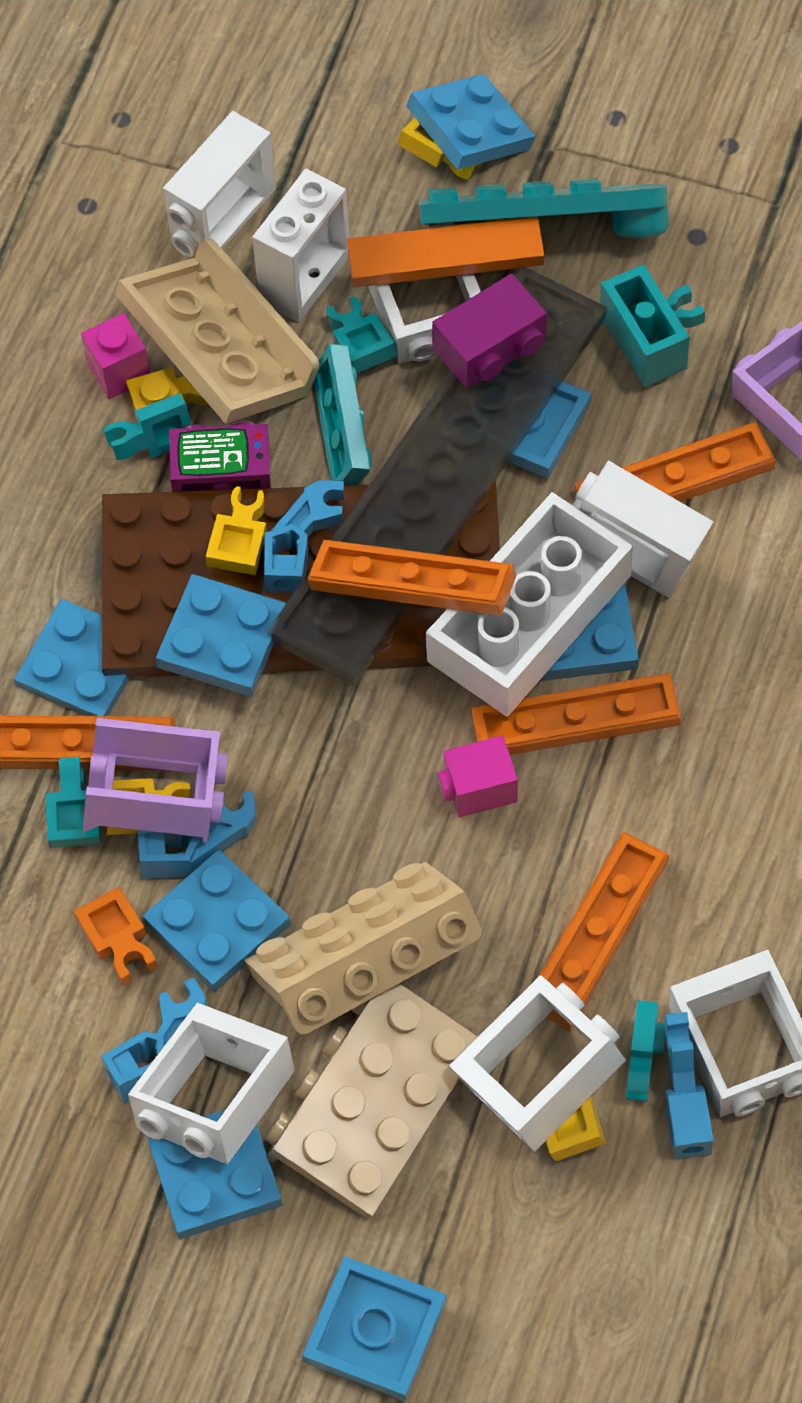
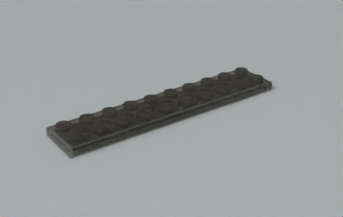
M522 266L515 277L547 313L546 341L533 354L525 357L520 356L505 365L494 378L487 381L480 380L467 389L450 370L331 540L445 555L606 319L607 307ZM309 571L268 629V636L272 638V643L355 686L411 604L311 590L307 580L310 574Z

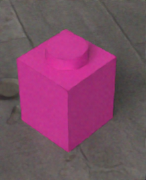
M124 313L81 333L87 365L108 400L128 391L126 380L150 374L146 347Z
M503 735L443 751L444 770L437 772L438 783L444 802L453 800L458 818L518 802V779Z

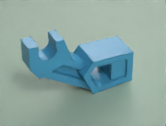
M318 480L305 487L304 493L271 531L265 533L264 577L266 592L304 593L309 553L308 537L313 531L343 523L342 506L332 507L325 503L333 499L344 500V481ZM293 547L297 550V555H277L278 552L289 550Z
M254 791L243 792V806L235 811L225 807L223 796L221 822H210L208 843L202 842L203 837L138 830L141 879L186 878L218 849L223 851L242 837L247 838L256 824ZM187 846L185 854L183 852L165 854V848H182Z
M194 977L184 982L189 998L183 1003L173 1002L167 991L159 994L163 1023L156 1034L143 1031L101 1056L106 1075L124 1104L130 1102L129 1092L150 1066L148 1064L139 1068L137 1065L143 1061H148L151 1056L156 1057L196 1003L208 1006L206 996Z
M687 1012L666 1014L665 1036L671 1089H665V1101L674 1159L712 1155L713 1135L706 1093L703 1085H695L693 1043L689 1039Z

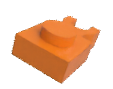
M120 886L74 910L76 921L98 958L102 960L113 954L115 971L123 987L132 982L131 975L126 968L129 961L133 959L142 960L149 972L158 968L157 960L151 950L146 945L137 941L146 936L145 928Z

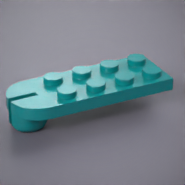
M598 178L570 180V189L554 190V185L548 181L522 183L523 192L506 193V188L503 185H483L475 187L476 195L458 196L456 188L429 189L428 198L419 199V213L422 224L611 211L612 230L619 237H654L665 233L669 227L667 185L602 186Z

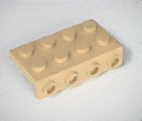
M209 238L201 241L194 258L119 280L115 295L225 424L308 396L319 370L317 357L213 239Z
M427 862L410 864L399 869L393 875L394 879L378 888H366L353 894L348 899V904L332 913L325 912L312 916L303 923L302 929L286 938L278 937L266 941L257 948L256 954L244 961L252 978L284 1008L292 1027L300 1034H308L477 941L481 936L482 929L466 892Z
M400 983L351 1010L357 1015L349 1028L345 1030L338 1026L321 1052L329 1058L319 1074L310 1069L294 1092L293 1096L298 1098L300 1103L291 1117L282 1112L265 1137V1140L272 1144L267 1152L268 1160L274 1163L279 1159L367 1220L377 1210L459 1080V1077L449 1065L478 1037Z

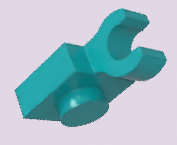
M180 393L135 410L136 423L114 422L104 427L103 432L108 446H112L116 460L127 459L143 449L147 450L152 459L170 451L169 429H180L192 424L186 403Z
M80 757L59 758L61 792L45 793L49 848L101 844L100 826L83 833L86 790H84L83 767L80 765Z

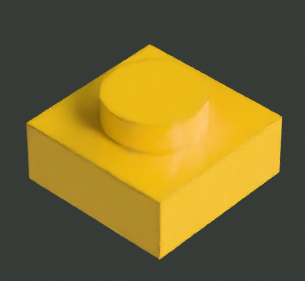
M592 1095L546 1140L549 1154L555 1162L606 1144Z

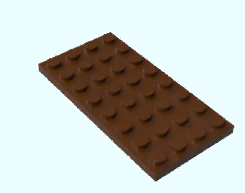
M496 480L345 485L344 500L333 499L325 503L332 507L342 506L343 523L313 531L308 537L309 553L304 593L266 592L264 577L265 542L256 575L207 567L206 553L217 514L232 516L233 514L231 507V494L233 490L102 494V672L104 676L127 674V677L179 675L157 668L156 656L192 574L287 604L286 617L263 672L433 666L427 662L426 632L446 611V608L315 591L310 588L307 580L323 540L490 561L500 550ZM305 487L241 489L242 498L240 503L245 506L254 504L257 500L258 491H263L265 508L262 516L256 521L266 523L267 532H269L304 493ZM293 547L289 550L278 552L277 555H297V550Z

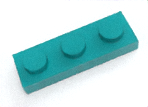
M330 344L318 360L319 370L313 382L331 481H344V486L359 485L370 472L372 455L370 449L366 448L363 432L364 412L359 407L355 389L357 373L355 367L351 366L348 346Z

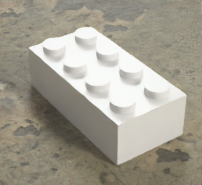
M551 492L490 560L492 562L513 564L517 575L502 616L446 609L426 632L427 662L508 717L631 577L633 545Z

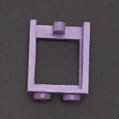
M801 321L791 329L785 328L772 339L771 343L757 354L747 355L738 362L732 371L731 399L734 402L738 400L802 462V424L767 392L802 366Z
M97 718L94 750L90 763L89 784L85 798L83 833L97 826L203 837L202 842L208 843L210 822H221L224 792L214 791V783L225 784L228 754L218 753L220 732ZM115 764L196 773L194 799L112 790Z

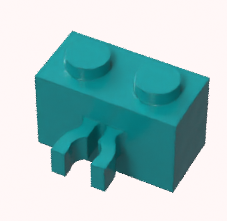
M643 264L601 282L600 316L642 385L646 387L687 369L690 337L684 328H692L704 323L705 311L701 305L691 310L678 309L692 300V290L687 284L676 289L668 299H665Z

